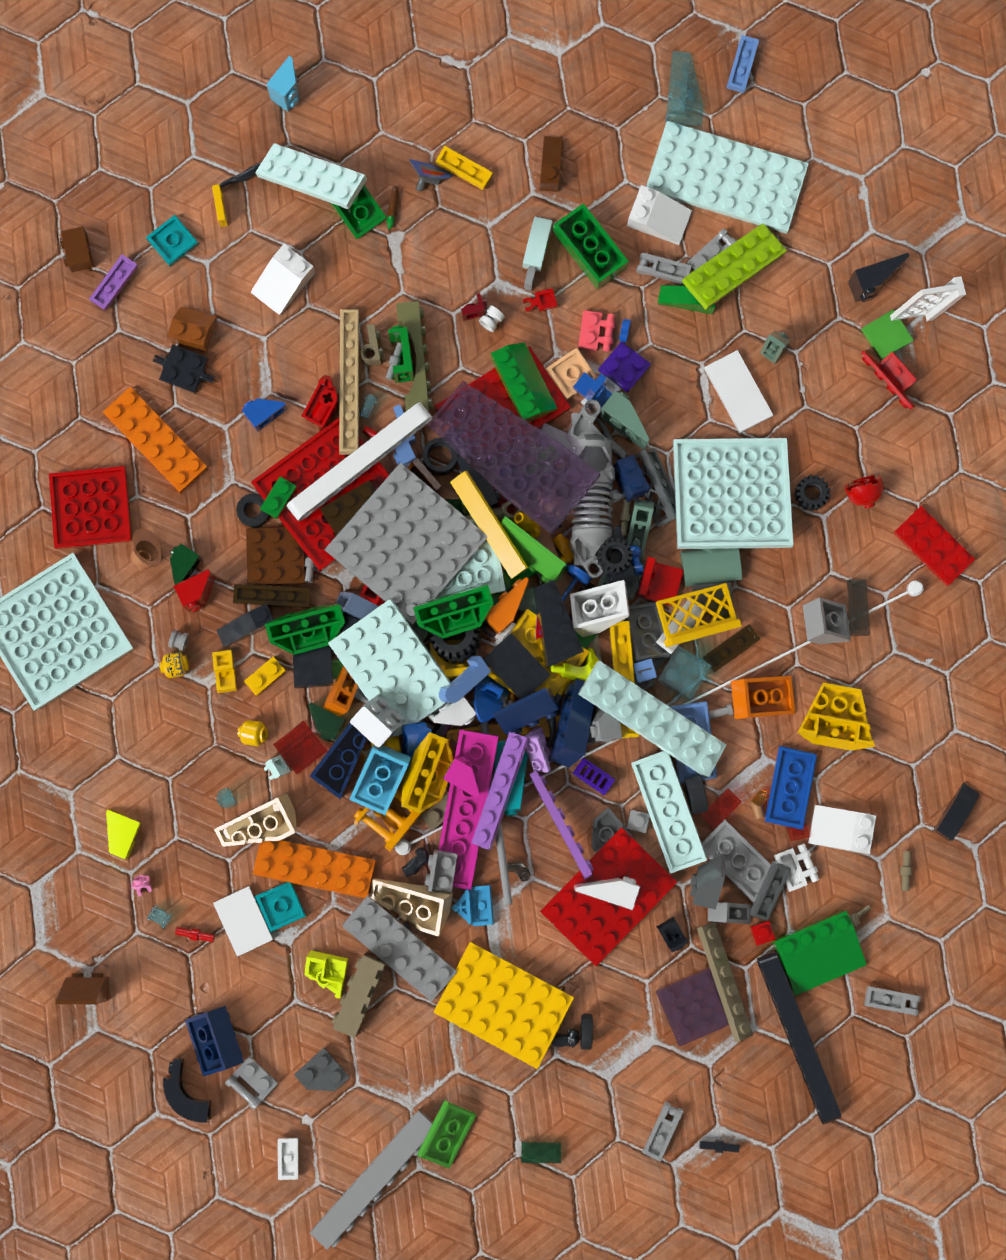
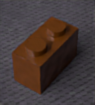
M84 227L61 231L62 238H60V244L66 253L63 256L65 266L69 267L72 272L94 268L88 235Z

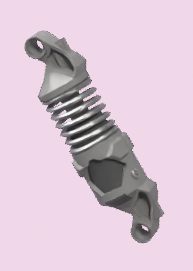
M596 400L587 401L579 413L571 414V427L567 434L571 457V467L568 469V482L571 483V489L573 490L571 494L576 496L571 501L577 503L571 507L573 510H577L571 514L573 517H577L572 520V523L577 525L572 527V537L568 546L573 554L574 566H579L591 579H595L603 573L601 566L598 565L596 552L605 540L613 538V523L610 521L613 518L610 514L613 511L610 507L613 503L610 500L613 495L610 492L612 491V482L615 480V467L612 466V442L593 425L601 410L600 404ZM587 407L593 408L594 414L588 413ZM601 509H609L606 512L600 511ZM601 516H609V518H606V519L600 518V517H601ZM601 523H609V525H600V524H601ZM590 565L596 567V574H592L590 572Z

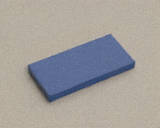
M783 746L778 747L764 822L803 830L817 754Z

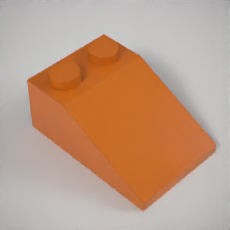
M791 676L731 681L735 719L795 714Z

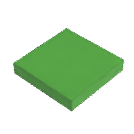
M894 309L861 329L881 361L892 351L895 353L913 342V338L900 319L891 321L890 315L895 312Z

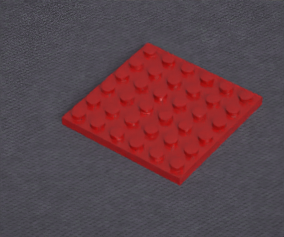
M340 417L251 481L252 486L264 501L279 477L284 478L297 487L289 499V503L349 456L339 455ZM358 436V448H360L365 443ZM378 461L302 521H298L286 504L278 519L320 572L336 561L325 551L336 535L320 511V508L369 480L375 490H377L389 474Z

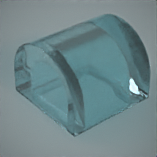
M226 787L218 792L216 799L221 807L231 809L237 806L238 803L230 788Z

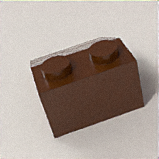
M72 973V977L65 978L57 996L56 1004H99L108 1001L109 977H103V973H91V977H84V973Z

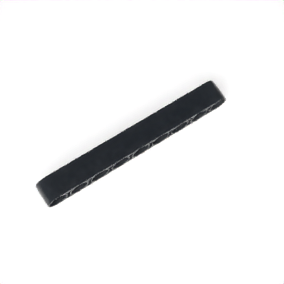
M774 951L757 958L758 966L822 1124L825 1125L842 1118L776 952Z

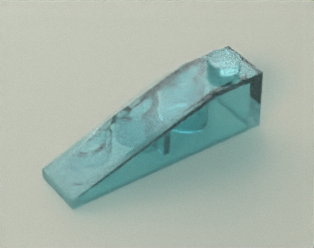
M672 51L665 122L670 121L701 126L703 103L691 53Z

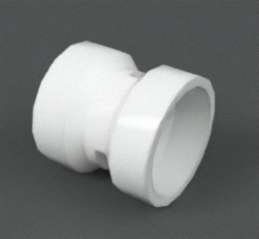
M490 306L487 309V314L482 316L479 322L484 328L494 332L497 324L502 322L505 316L500 310Z

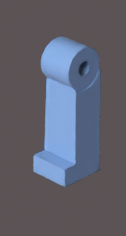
M481 656L470 657L467 660L470 666L448 686H443L439 690V698L442 702H458L491 672Z

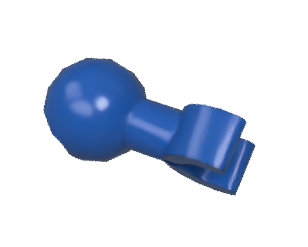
M632 545L630 549L633 553L632 562L635 576L643 575V567L639 559L641 557V549L636 545Z

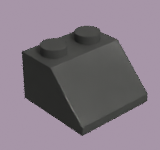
M724 855L699 866L696 874H692L690 896H693V905L716 910L725 879Z

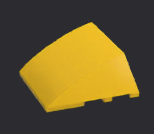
M823 682L797 733L812 744L851 751L875 746L871 738V728L867 721L861 689Z

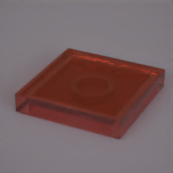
M304 720L273 744L296 775L327 752V749Z

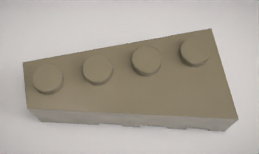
M364 954L362 957L359 956L355 965L357 971L355 975H351L347 984L350 987L348 993H344L341 998V1010L339 1013L336 1012L333 1017L332 1023L335 1024L333 1029L353 1038L357 1036L385 969L386 963L367 954Z

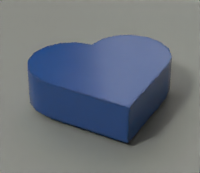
M623 319L619 340L625 343L627 342L631 327L630 319Z

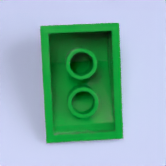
M363 185L349 209L330 203L356 239L387 218L365 185Z

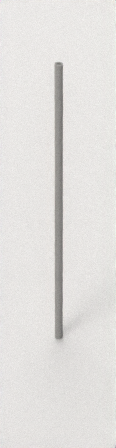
M488 721L485 723L480 722L481 733L489 734ZM493 764V770H492V775H491V781H490L489 790H490V787H491V784H492V781H493V778H494V775H495V772H494V764ZM500 823L496 835L504 904L510 905L512 904L502 823Z

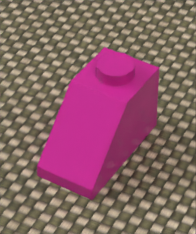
M455 756L443 779L478 799L480 792L473 767L470 765L471 761L462 756L460 758Z

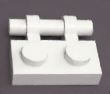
M805 843L798 846L800 854L795 855L793 848L774 855L776 862L792 868L785 882L788 892L808 885L805 879L807 876H810L812 883L819 880L817 867H814L810 858V850H807ZM803 859L807 870L802 871L799 860Z

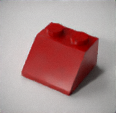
M208 569L173 586L182 606L188 612H198L203 609V605L207 604L215 582V576Z

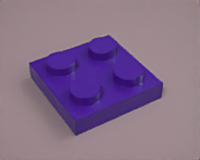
M621 341L599 367L598 371L628 393L647 371L651 363Z

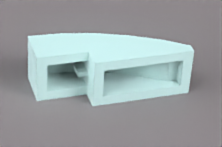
M534 217L523 260V268L528 269L529 266L536 267V271L541 272L553 220Z

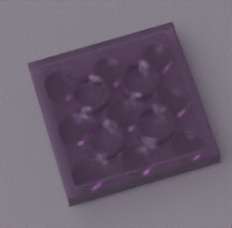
M710 968L655 991L679 1047L729 1026Z

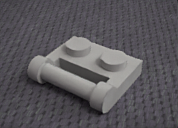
M249 1056L225 1084L237 1091L254 1110L278 1082ZM239 1076L260 1094L257 1098L250 1094L236 1080Z

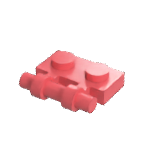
M583 311L578 349L597 351L598 344H602L603 351L610 352L614 340L612 333L616 325L614 321L615 315L608 314L607 320L604 321L601 320L602 313ZM600 328H606L604 337L599 336Z

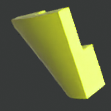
M107 810L109 853L123 859H128L141 822Z
M311 950L306 958L304 975L311 980L317 981L323 989L327 987L335 993L334 997L340 999L347 972L348 958Z

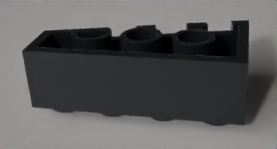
M551 580L534 587L533 592L545 667H550L584 652L555 581Z

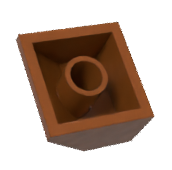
M180 307L172 318L167 337L171 343L207 352L217 316Z

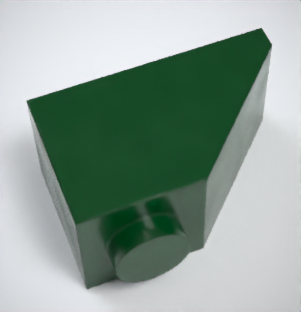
M181 543L179 546H175L170 553L174 585L189 579L202 560L200 555Z

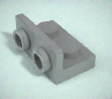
M434 850V855H429L428 866L432 868L431 874H426L425 886H429L428 891L452 892L457 853Z

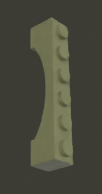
M419 301L396 303L398 325L407 327L408 335L416 353L414 383L409 394L405 395L406 411L421 402L429 412L433 408L432 398H428L427 391H431L430 380H426V373H429L428 362H424V355H427V344H423L422 337H426L425 325H421V319L424 318L423 307H419Z

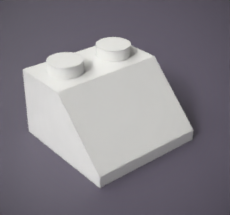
M463 696L456 703L443 704L430 713L428 717L434 723L462 726L463 724L468 725L471 723L476 712Z

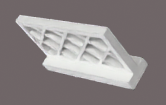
M954 277L944 286L920 290L890 315L891 321L925 315L926 321L936 319L966 295L962 277Z

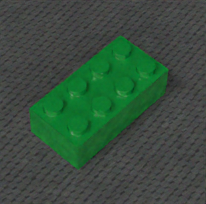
M584 203L553 224V233L597 290L627 269L629 261Z

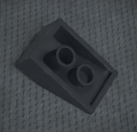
M909 253L855 270L848 281L855 302L862 301L864 303L873 299V296L903 267L909 258Z

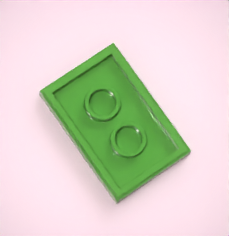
M444 1100L417 1155L450 1169L477 1114Z

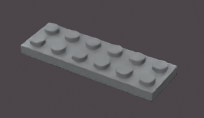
M368 895L342 924L343 928L431 1002L457 973L455 968Z

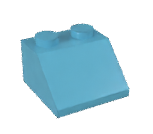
M291 56L284 61L266 84L270 99L287 112L291 108L296 107L299 102L296 71Z

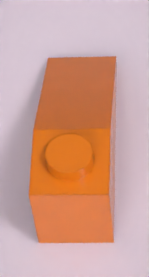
M344 666L323 706V709L338 717L349 711L358 685Z

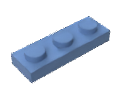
M741 35L727 89L741 93L745 92L759 39Z

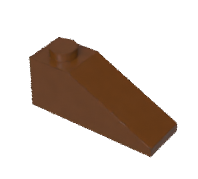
M544 136L540 191L558 192L562 138Z

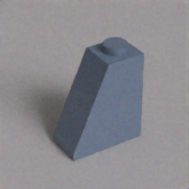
M340 592L335 603L340 604L343 614L361 620L379 607L349 592Z

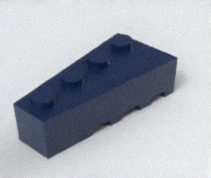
M576 678L565 689L566 696L548 761L566 767H571L582 758L587 747L594 704L578 694L585 683L583 680Z
M349 723L309 776L337 798L341 799L367 738Z

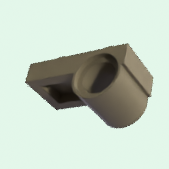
M374 324L367 325L370 344L362 347L361 356L366 365L378 366L381 365L380 359L384 358L382 347L378 348L377 342L381 340L379 329L375 330ZM367 352L375 353L372 358L365 357Z

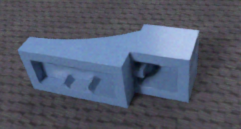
M400 404L393 407L396 418L404 414ZM414 434L395 448L396 453L393 456L397 465L401 463L407 467L416 459L410 446L416 443Z

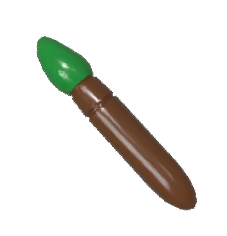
M394 186L391 191L387 217L388 229H391L395 223L399 194L397 186Z

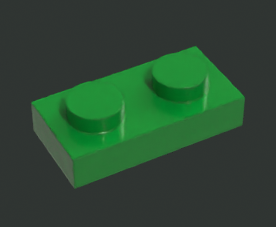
M279 477L260 510L278 519L296 490V485Z

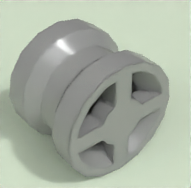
M174 629L171 633L168 647H176L184 652L188 645L190 634L186 632L182 634Z

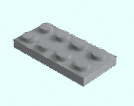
M723 820L702 842L705 854L710 861L724 855L725 875L754 903L771 864L726 820Z

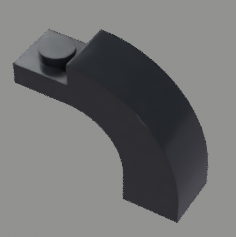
M184 1057L173 1058V1062L170 1061L168 1070L171 1077L166 1076L163 1078V1090L167 1102L181 1117L194 1122L207 1123L210 1120L211 1100L193 1098L185 1091L182 1084Z

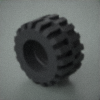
M475 628L465 631L466 636L464 640L457 645H449L445 643L446 638H441L431 632L430 640L440 658L443 657L444 661L449 662L450 660L452 664H456V661L464 663V659L467 658L468 660L472 654L475 656L477 654L476 648H480L479 641H481L479 629Z

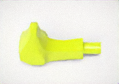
M588 648L589 654L587 655L585 666L576 667L566 663L562 666L552 665L551 672L561 673V677L570 680L577 678L586 681L596 662L600 660L594 654L593 649Z

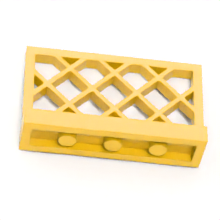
M727 583L656 602L666 638L664 640L665 647L742 627L740 619L737 620ZM721 588L724 594L722 601L714 597L716 590ZM699 594L708 597L705 606L696 601ZM684 598L691 602L688 610L679 606ZM711 600L719 604L716 613L708 609ZM668 603L674 607L670 615L664 612L662 604ZM694 604L702 609L699 617L690 613ZM722 607L728 610L730 618L724 619L719 615ZM677 609L685 613L682 622L673 618ZM705 612L714 616L709 624L701 620ZM688 616L696 620L693 628L685 625ZM671 621L679 625L676 633L670 634L668 627Z

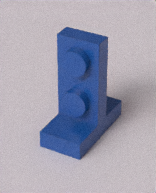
M584 372L573 386V389L588 401L596 400L601 408L612 395L605 388L607 385L604 382L607 378L602 374L595 381Z

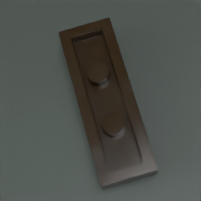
M748 624L706 654L703 660L712 672L715 673L758 642L760 637L751 625Z

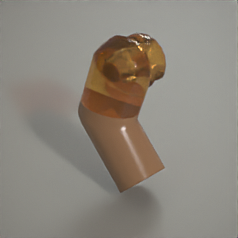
M766 791L757 792L751 801V807L756 820L765 817L762 806L769 799V794Z

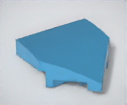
M491 885L471 887V890L467 889L451 909L463 917L469 925H494Z

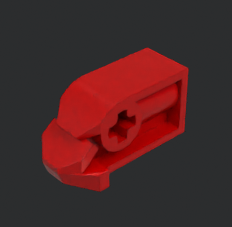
M327 375L319 379V383L301 415L302 418L322 429L328 426L340 402L332 377ZM326 397H328V398L331 397V398L333 399V401H332V402H330V401L327 402V401L325 400V398H326Z

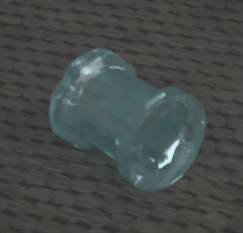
M155 904L148 914L147 920H152L161 925L162 929H165L173 914L166 913Z

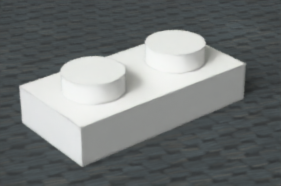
M298 1137L278 1138V1180L299 1179Z

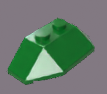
M487 584L429 600L413 607L419 627L441 638H446L480 627L494 603Z
M333 604L281 616L265 623V628L271 644L295 655L329 646L328 642L336 638L345 621L340 604Z

